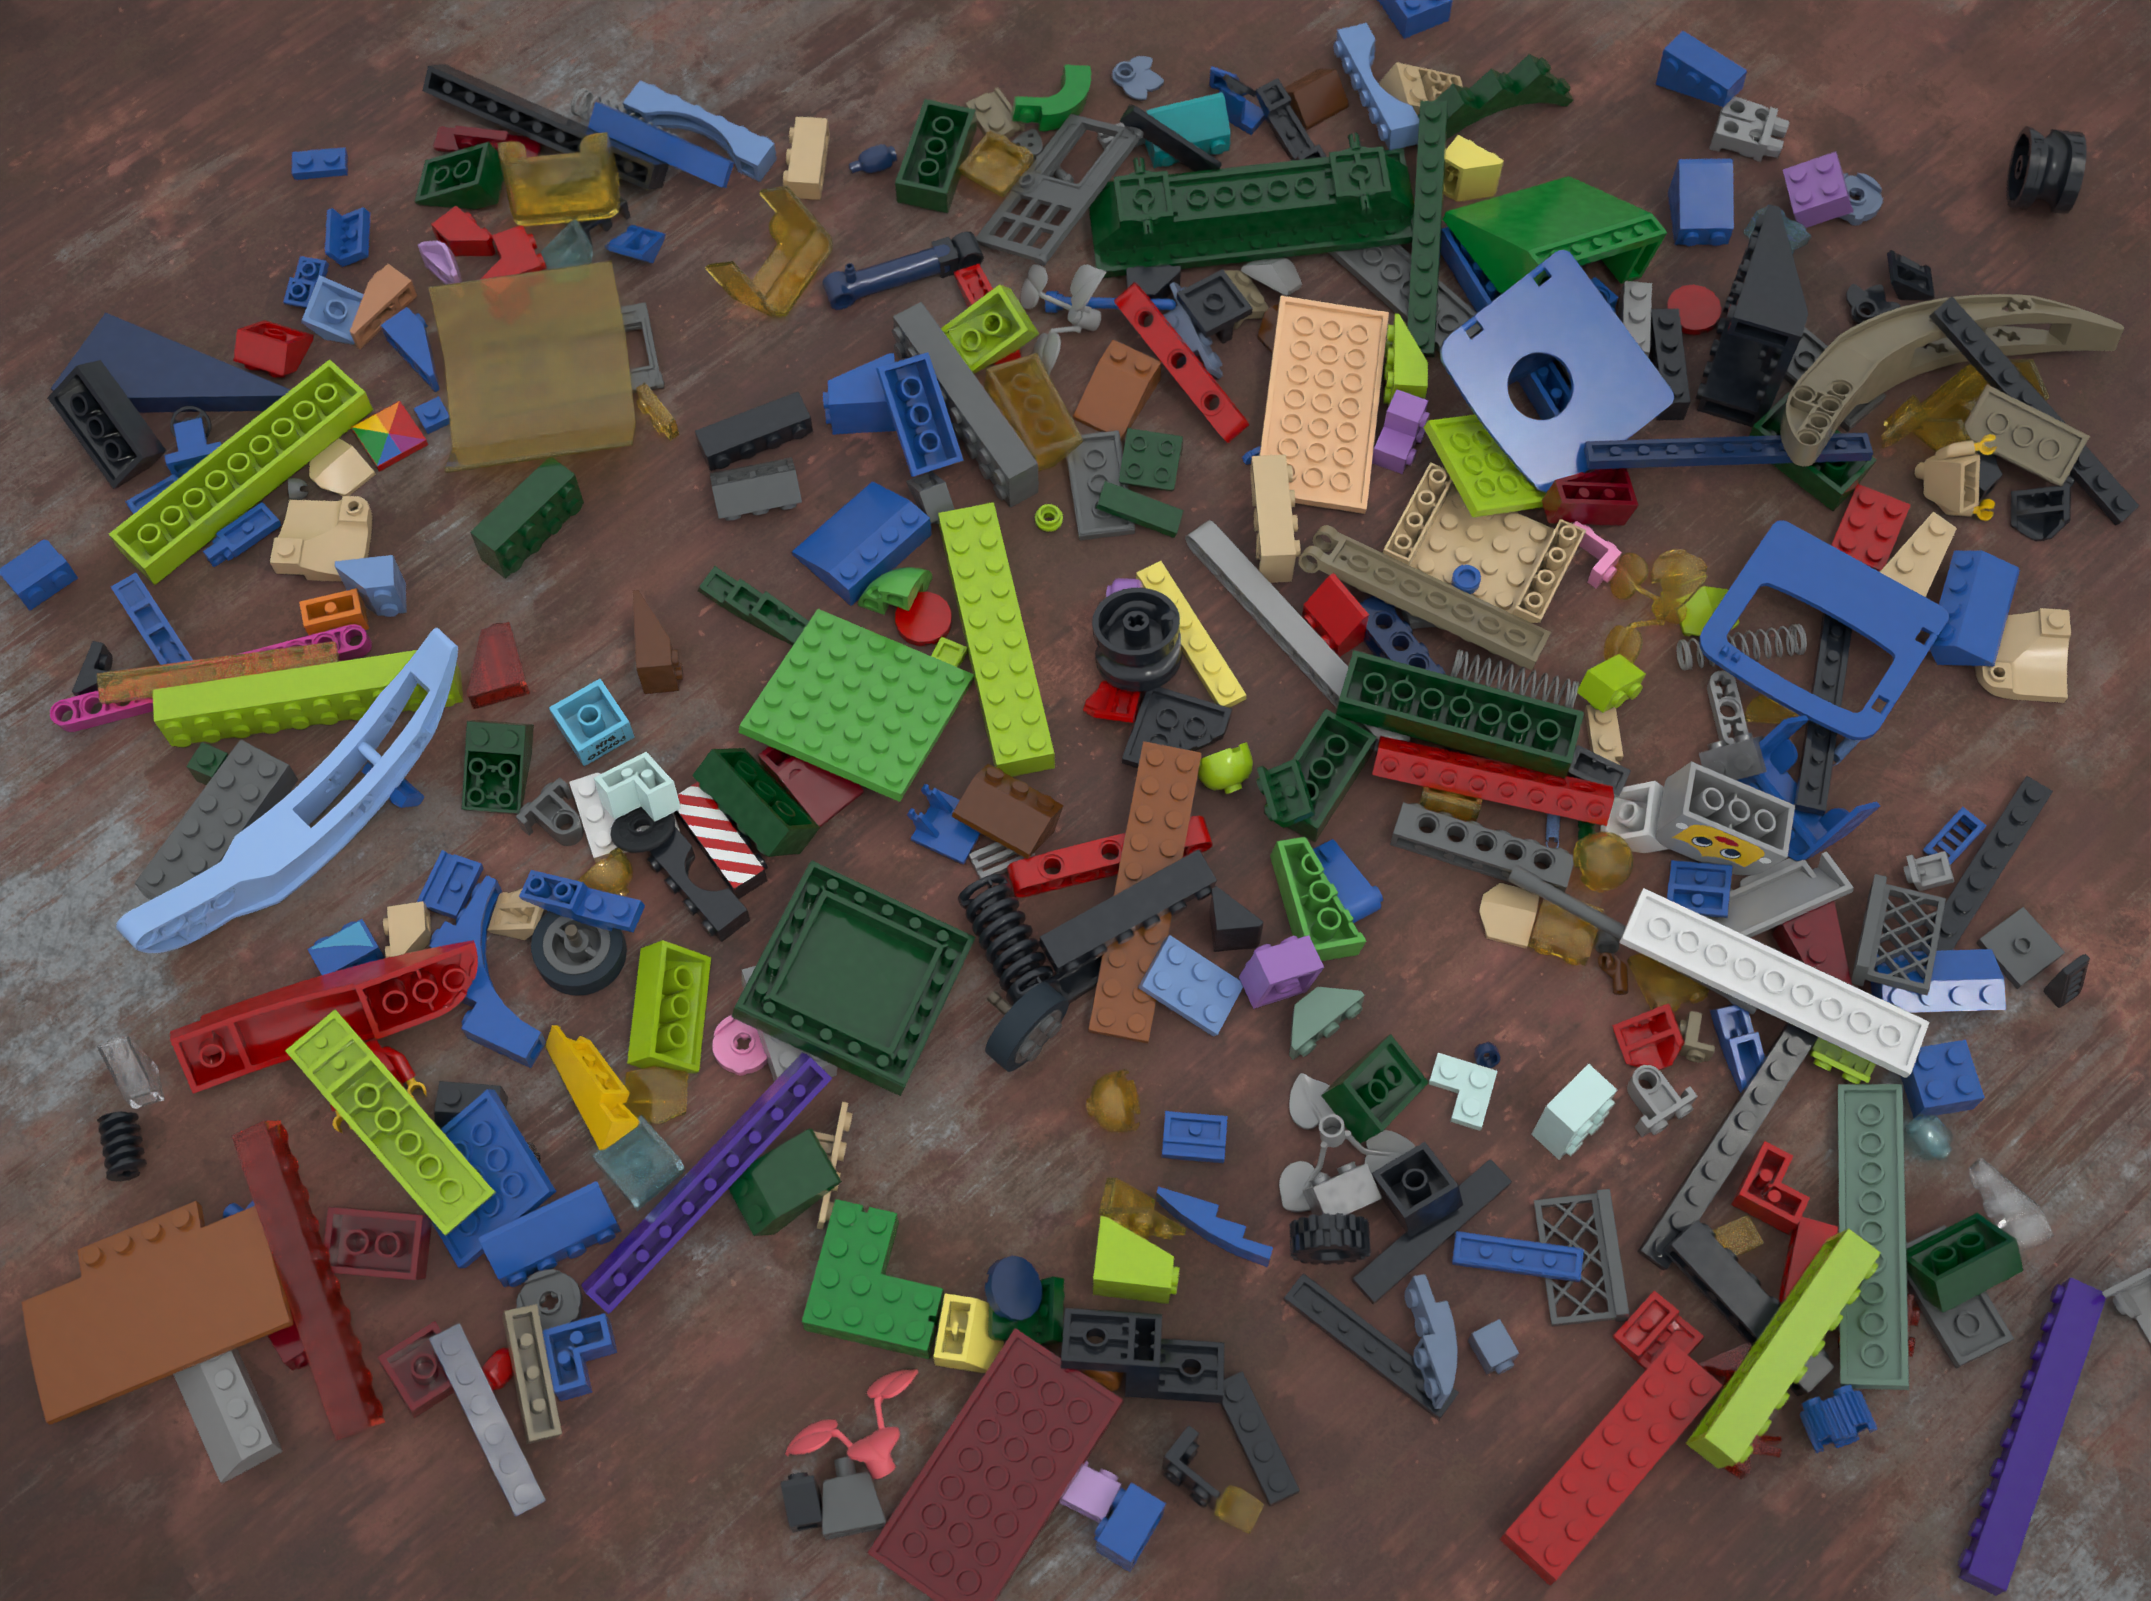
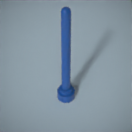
M1046 291V295L1072 306V297H1064L1058 291ZM1091 297L1086 306L1091 308L1119 309L1114 302L1116 298ZM1151 299L1159 310H1173L1176 307V302L1173 299ZM1045 300L1046 313H1058V310H1063V307Z

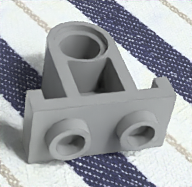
M1651 1065L1638 1067L1627 1085V1092L1630 1098L1644 1115L1635 1126L1641 1137L1650 1132L1653 1135H1657L1668 1127L1667 1121L1675 1116L1678 1120L1685 1117L1694 1109L1691 1105L1698 1097L1691 1087L1686 1088L1682 1095L1679 1096L1661 1071ZM1639 1080L1648 1081L1652 1089H1645L1640 1086Z

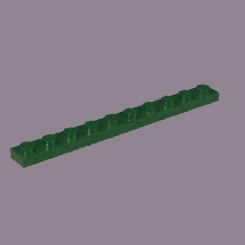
M1420 101L1408 330L1424 357H1435L1448 101Z

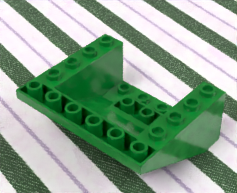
M1570 176L1445 212L1443 221L1500 294L1504 293L1559 250L1569 251L1580 266L1602 260L1620 284H1623L1625 281L1639 279L1644 274L1668 233L1652 213ZM1544 270L1533 279L1540 286L1550 277Z

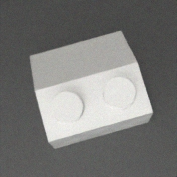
M1656 781L1623 787L1620 796H1614L1607 826L1601 825L1599 844L1639 853L1668 849L1656 839L1664 787Z

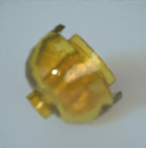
M1602 831L1587 835L1576 843L1573 854L1575 868L1580 866L1583 876H1580L1581 881L1589 889L1598 893L1616 889L1628 880L1633 870L1634 858L1629 845L1620 835L1612 832Z
M617 847L610 852L611 855L606 859L602 858L577 880L584 882L591 889L627 896L630 893L627 887L633 880L632 864L621 849Z
M1126 1069L1102 1075L1094 1083L1090 1098L1086 1100L1089 1116H1094L1098 1125L1104 1130L1114 1133L1136 1131L1140 1125V1122L1134 1123V1113L1140 1114L1139 1096L1134 1080H1127L1125 1076L1129 1074V1071Z

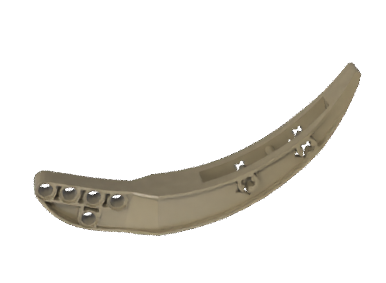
M1990 294L1953 297L2005 356L2054 351H2115L2124 330L2123 325L2098 314L2031 295ZM1950 297L1900 307L1868 319L1840 334L1822 352L1796 382L1785 406L1780 434L1785 451L1793 463L1799 466L1814 464L1836 429L1856 405L1869 403L1890 388L1917 375L1951 364L1968 361L1929 317ZM2052 323L2050 330L2005 326Z

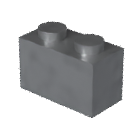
M1354 1161L1337 1168L1339 1174L1329 1178L1326 1173L1310 1180L1312 1186L1302 1190L1312 1214L1317 1216L1322 1215V1213H1329V1215L1343 1213V1215H1347L1382 1199L1367 1163L1356 1166Z

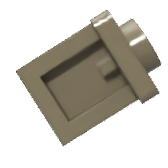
M1690 1011L1685 1020L1680 1019L1678 1024L1684 1039V1045L1678 1055L1686 1056V1059L1697 1063L1709 1061L1714 1054L1715 1046L1697 1042L1702 1013Z

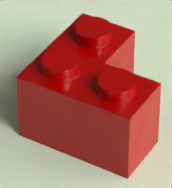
M1764 1141L1756 1151L1731 1203L1732 1206L1788 1235L1798 1225L1810 1200V1197L1781 1183L1793 1159V1155Z

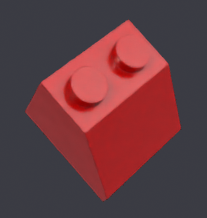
M263 320L237 329L233 361L244 364L246 369H262L269 371L270 376L283 378L287 374L298 370L313 342L314 335Z
M1333 573L1327 577L1304 603L1302 618L1341 657L1364 642L1369 614Z

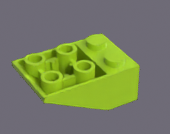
M1395 314L1393 325H1388L1384 357H1387V363L1384 366L1386 387H1384L1383 403H1387L1388 407L1396 390L1425 399L1428 387V362L1401 316Z

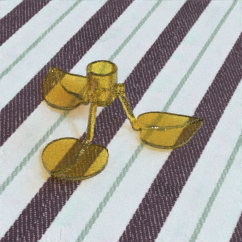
M1634 553L1621 555L1615 566L1617 571L1610 580V588L1613 595L1618 599L1626 600L1631 598L1637 590L1639 593L1654 600L1652 612L1657 619L1632 622L1628 624L1627 628L1622 625H1616L1605 640V661L1619 653L1630 663L1636 661L1643 646V639L1641 633L1634 628L1656 624L1663 626L1665 621L1672 624L1681 623L1687 613L1685 604L1695 595L1708 578L1705 573L1685 562L1673 563L1662 576L1661 587L1663 591L1660 593L1661 597H1658L1640 586L1648 577V566L1645 560Z

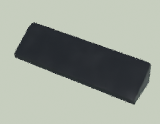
M1129 104L1120 119V122L1128 128L1134 127L1142 130L1144 133L1143 138L1193 171L1218 170L1222 166L1220 161L1133 104Z

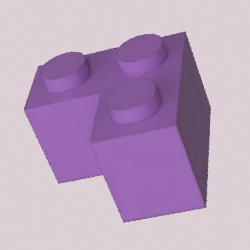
M1396 390L1386 413L1384 427L1374 447L1373 464L1403 474L1406 465L1412 466L1417 453L1414 447L1416 443H1422L1426 433L1423 427L1428 422L1430 413L1426 412L1428 400Z

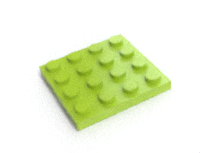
M1476 415L1428 420L1423 428L1472 518L1543 507L1541 500L1546 493L1537 490L1516 468Z

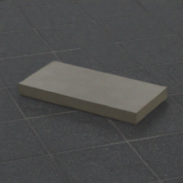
M1985 385L1958 434L1959 437L1967 441L1973 440L1974 443L1981 442L1985 435H1995V440L1984 442L1988 448L1997 447L1993 454L2061 487L2090 438L2089 435L1989 385Z

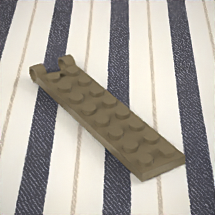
M1329 525L1321 526L1313 537L1314 546L1307 547L1299 557V565L1305 572L1315 573L1320 570L1328 575L1334 573L1339 580L1356 587L1361 592L1369 593L1389 605L1405 610L1414 617L1424 619L1439 629L1447 630L1460 636L1467 642L1477 644L1487 649L1490 653L1498 654L1513 661L1516 665L1529 670L1533 669L1551 634L1548 630L1337 532L1335 528ZM1320 535L1328 536L1332 543L1323 541ZM1334 549L1330 555L1324 553ZM1306 556L1314 557L1317 563H1311Z

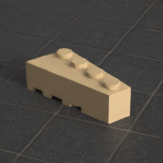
M1286 454L1252 456L1250 475L1252 504L1256 506L1254 508V532H1259L1256 534V560H1260L1259 571L1270 583L1292 582L1295 559L1300 557L1301 553L1300 540H1295L1294 532H1298L1297 515H1292L1291 507H1295V491L1289 490V482L1293 481L1292 465H1287Z
M1933 512L1880 573L1926 597L1957 528Z

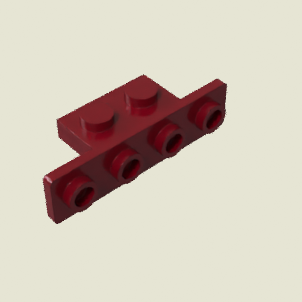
M458 125L455 128L440 126L433 145L435 151L452 153L489 142L505 159L531 163L538 161L542 143L525 136L509 135L507 131Z

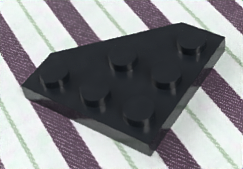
M1162 687L1148 690L1125 748L1122 764L1138 768L1143 741L1190 751H1197L1223 739L1232 715V709Z

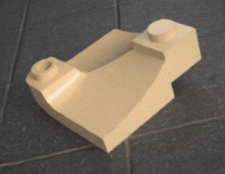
M343 496L340 501L289 500L281 532L278 538L274 537L270 564L275 573L305 575L307 580L342 581L335 568V561L368 558L372 533V512L368 502L364 498L357 496Z
M2040 608L2039 611L2008 615L1995 666H1975L1976 677L1980 685L1991 694L2001 698L2064 703L2068 698L2067 658L2069 638L2071 637L2069 610Z

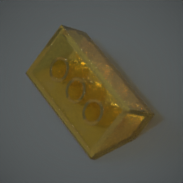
M1038 353L987 368L984 389L1037 461L1038 471L1054 467L1083 443V438Z

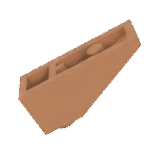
M389 264L382 270L377 271L368 282L350 329L354 343L359 349L382 330L381 324L402 311L417 297L412 281Z

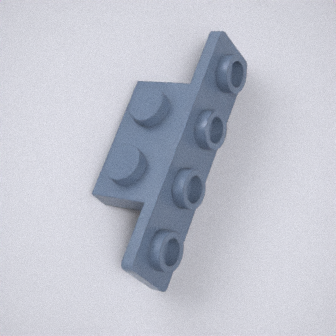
M1175 282L1170 284L1175 299L1177 292L1186 288L1185 286L1183 288ZM1177 301L1178 306L1164 314L1165 318L1196 356L1200 354L1207 371L1220 379L1223 377L1220 369L1222 362L1210 347L1212 344L1210 336L1204 337ZM1186 356L1178 359L1177 365L1179 367L1186 363Z

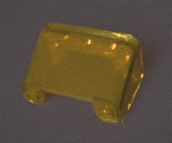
M595 133L584 137L580 145L581 152L527 157L525 147L519 142L498 143V154L513 221L518 225L532 226L605 219L616 215L620 208L619 173L608 133Z

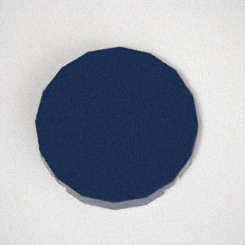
M1012 1255L996 1260L987 1272L989 1276L988 1282L985 1283V1294L988 1304L995 1314L1001 1318L1009 1319L1008 1321L1016 1322L1031 1317L1037 1311L1042 1299V1285L1037 1271L1023 1257Z

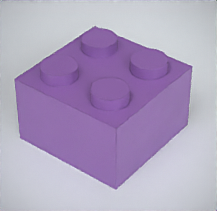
M1836 152L1783 169L1793 212L1800 230L1853 212L1843 170Z
M1309 935L1301 938L1291 936L1283 940L1279 945L1271 947L1270 944H1265L1255 949L1253 956L1245 964V968L1239 975V979L1253 1009L1307 992L1324 966Z

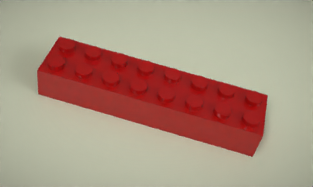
M1671 1341L1499 1540L1551 1586L1723 1385Z

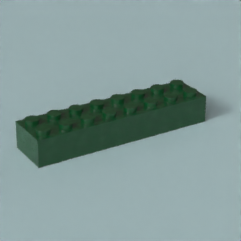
M1353 650L1336 711L1337 715L1347 720L1561 778H1566L1571 766L1584 716L1583 711Z

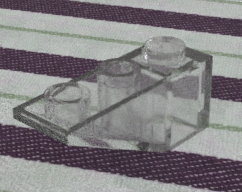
M129 1036L113 1037L107 1043L97 1046L124 1100L133 1109L165 1100L158 1066Z
M1980 1158L1969 1167L1970 1180L1973 1186L1980 1191L1987 1216L1993 1219L1996 1226L2017 1239L2019 1252L2043 1245L2054 1236L2041 1207L1986 1160Z

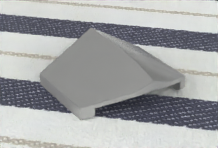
M1286 258L1251 261L1242 266L1241 272L1285 296L1297 291L1302 286V281L1294 264Z

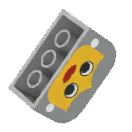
M1690 762L1665 780L1656 839L1664 847L1699 862L1732 865V874L1756 875L1788 858L1795 805L1699 764Z

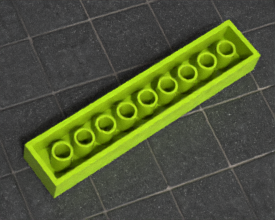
M329 359L110 532L109 536L118 550L156 585L215 538L217 532L245 514L352 426L372 412L373 408L366 392Z
M994 502L938 513L940 534L974 674L994 767L1000 768L1011 777L1055 768V753Z
M417 650L154 689V722L171 746L187 747L192 743L198 742L215 743L221 739L231 737L246 738L251 734H274L280 730L290 728L305 729L310 725H333L343 720H360L379 694L405 667ZM457 662L445 707H451L455 703L464 702L461 671ZM418 683L402 711L411 710L416 712L427 696L428 692Z

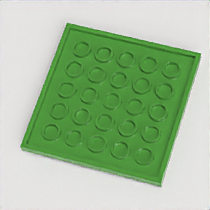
M817 609L739 725V733L900 802L971 686L974 674Z

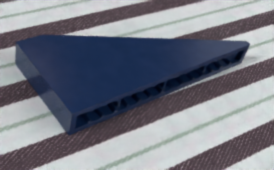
M108 313L103 315L51 387L53 392L77 365L101 360L139 413L176 412L185 406H195L205 412L265 411L290 391V389ZM185 409V410H183V411H181V412H199V411L194 410V409Z

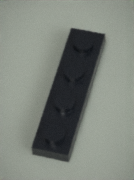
M1243 1371L1224 1379L1223 1403L1220 1404L1269 1506L1299 1493V1487Z

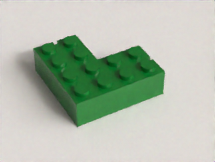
M835 1199L802 1319L805 1331L929 1359L936 1334L935 1325H938L943 1306L944 1291L943 1288L886 1275L899 1225L897 1213L869 1207L868 1213H866L863 1205Z

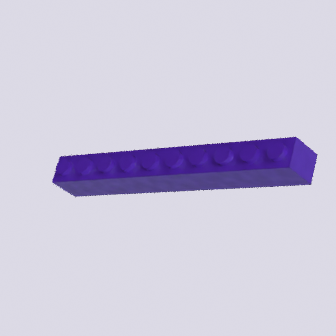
M802 1052L581 1284L585 1293L610 1314L830 1082L832 1077L810 1056Z
M2071 1277L2061 1285L2057 1284L2052 1291L2050 1301L2054 1304L2051 1312H2047L2041 1322L2040 1330L2044 1331L2041 1341H2037L2031 1351L2030 1358L2034 1361L2031 1370H2026L2022 1377L2020 1387L2024 1390L2021 1399H2016L2012 1406L2010 1417L2014 1419L2011 1428H2006L2000 1440V1446L2003 1447L2000 1458H1996L1991 1466L1989 1475L1993 1479L1990 1488L1986 1487L1979 1500V1506L1983 1507L1980 1517H1976L1973 1520L1968 1535L1972 1537L1968 1549L1965 1548L1962 1551L1958 1561V1566L1961 1567L1958 1578L1995 1596L2007 1591L2106 1300L2102 1291Z

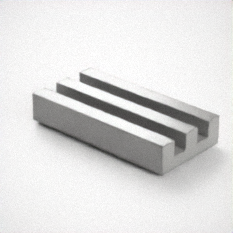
M995 842L969 854V859L979 879L994 874H1003L1007 872V866L1010 863L1025 857L1020 855L983 872L982 868L1005 860L1017 853Z

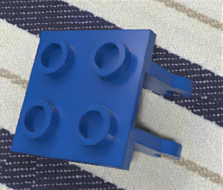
M924 784L921 792L927 797L930 807L925 815L922 812L917 815L913 808L907 813V816L916 827L911 841L964 865L981 833L951 817L960 801L959 799L936 788L930 790L929 785Z

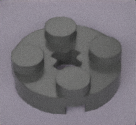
M547 1269L531 1275L526 1280V1285L522 1288L521 1293L518 1294L517 1308L537 1304L542 1330L575 1322L581 1317L583 1306L582 1292L572 1277L558 1270ZM551 1294L554 1299L558 1298L555 1308L551 1310L547 1307L542 1308V1303L546 1302L547 1295Z

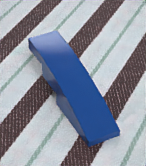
M137 573L111 586V589L166 673L196 665Z
M1158 1187L1156 1202L1180 1223L1220 1248L1241 1258L1268 1267L1273 1247L1244 1239L1246 1226L1218 1218L1219 1205Z

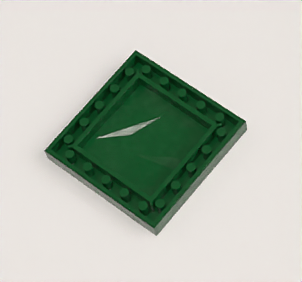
M811 860L741 993L731 1017L901 1096L976 937Z

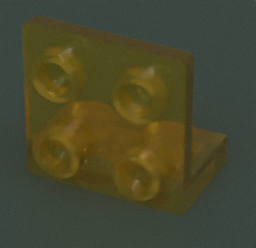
M1116 1177L1106 1179L1099 1215L1110 1218L1144 1239H1148L1149 1236L1172 1239L1173 1235H1185L1187 1229L1154 1210L1156 1199Z

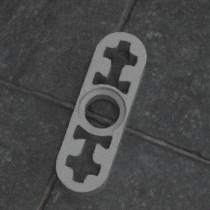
M1717 671L1712 674L1707 684V692L1719 741L1725 740L1726 745L1736 743L1733 738H1728L1732 725H1734L1733 733L1735 737L1747 734L1748 729L1734 676L1726 671ZM1718 681H1721V684L1724 686L1727 685L1724 691L1725 697L1721 698L1723 694L1721 686H1716ZM1725 705L1732 707L1735 711V716L1726 717L1722 715L1720 707Z

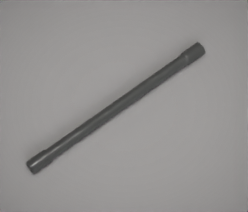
M1516 864L1508 881L1530 893L1539 895L1613 937L1621 939L1626 927L1625 925L1546 883L1539 876ZM1674 969L1725 997L1729 1002L1752 1015L1757 1010L1756 1007Z

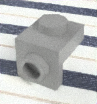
M1946 851L1915 859L1913 855L1906 856L1908 866H1904V872L1909 884L1914 883L1918 891L1955 882Z

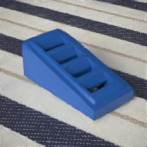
M1962 807L1922 851L1928 856L1936 854L1938 852L1933 848L1938 845L1950 855L1949 862L1951 865L1982 833L1987 825L1966 808ZM1961 821L1973 832L1969 835L1957 823ZM1953 829L1965 839L1963 843L1949 833V831ZM1946 837L1958 848L1954 851L1942 839Z

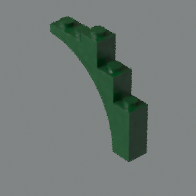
M1528 54L1507 74L1490 69L1470 88H1462L1452 84L1434 101H1448L1447 140L1467 126L1505 109L1534 103H1552L1567 107L1574 101L1569 92L1571 87L1565 79H1558L1550 73L1551 66L1544 58L1541 57L1539 59Z

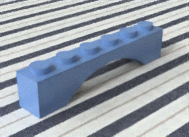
M1367 23L1338 29L1337 41L1333 44L1335 55L1341 58L1344 72L1346 74L1349 73L1353 89L1358 90L1362 106L1367 107L1371 123L1376 124L1380 140L1385 141L1390 151L1418 144L1419 118L1413 107L1388 94L1373 77L1370 67L1375 57V37Z
M639 81L623 102L627 115L635 113L636 119L643 117L645 123L652 122L654 127L661 126V128L690 130L708 137L728 153L738 172L761 182L777 160L775 144L769 138L756 135L743 126H737L728 122L722 116L713 115L698 105L685 102L679 96L670 95L653 84L649 85Z

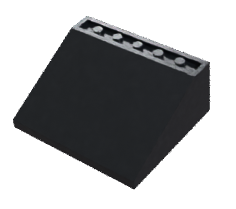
M1768 204L1765 215H1758L1754 231H1752L1748 246L1745 249L1723 308V312H1726L1727 316L1726 318L1721 317L1716 333L1721 336L1719 340L1714 339L1709 355L1714 356L1713 361H1707L1702 377L1707 378L1706 383H1700L1695 399L1700 400L1697 411L1749 427H1753L1771 409L1801 340L1808 318V310L1780 207Z

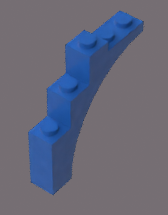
M486 875L482 883H478L475 886L471 896L472 899L467 908H463L459 912L456 926L445 921L442 927L436 929L433 933L429 947L434 948L474 940L478 955L477 973L467 991L466 997L461 1001L472 1007L473 1010L470 1009L465 1014L461 1029L467 1039L532 1068L545 1046L546 1040L540 1031L520 1020L505 1006L496 993L489 975L486 958L487 929L502 889L496 879Z

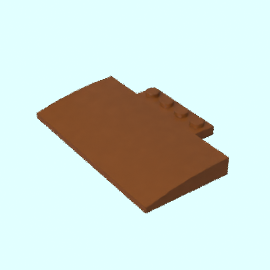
M197 1201L189 1203L78 1249L81 1278L22 1302L35 1380L45 1421L49 1425L293 1325L272 1213L262 1204L255 1205L205 1226L202 1205Z

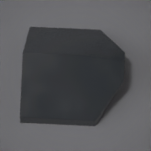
M1890 250L1887 253L1890 282L1898 299L1932 300L1935 298L1931 268L1927 265L1921 266L1911 259Z
M2070 484L2062 485V487L2051 486L2011 491V526L2034 541L2052 539L2071 521Z

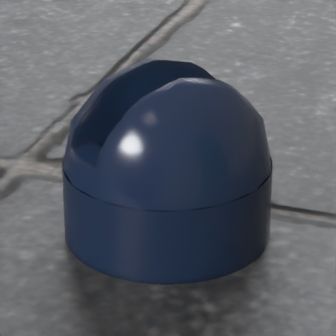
M1491 1042L1478 1044L1474 1050L1477 1065L1492 1068L1500 1062L1499 1051ZM1489 1053L1488 1057H1484L1483 1055Z

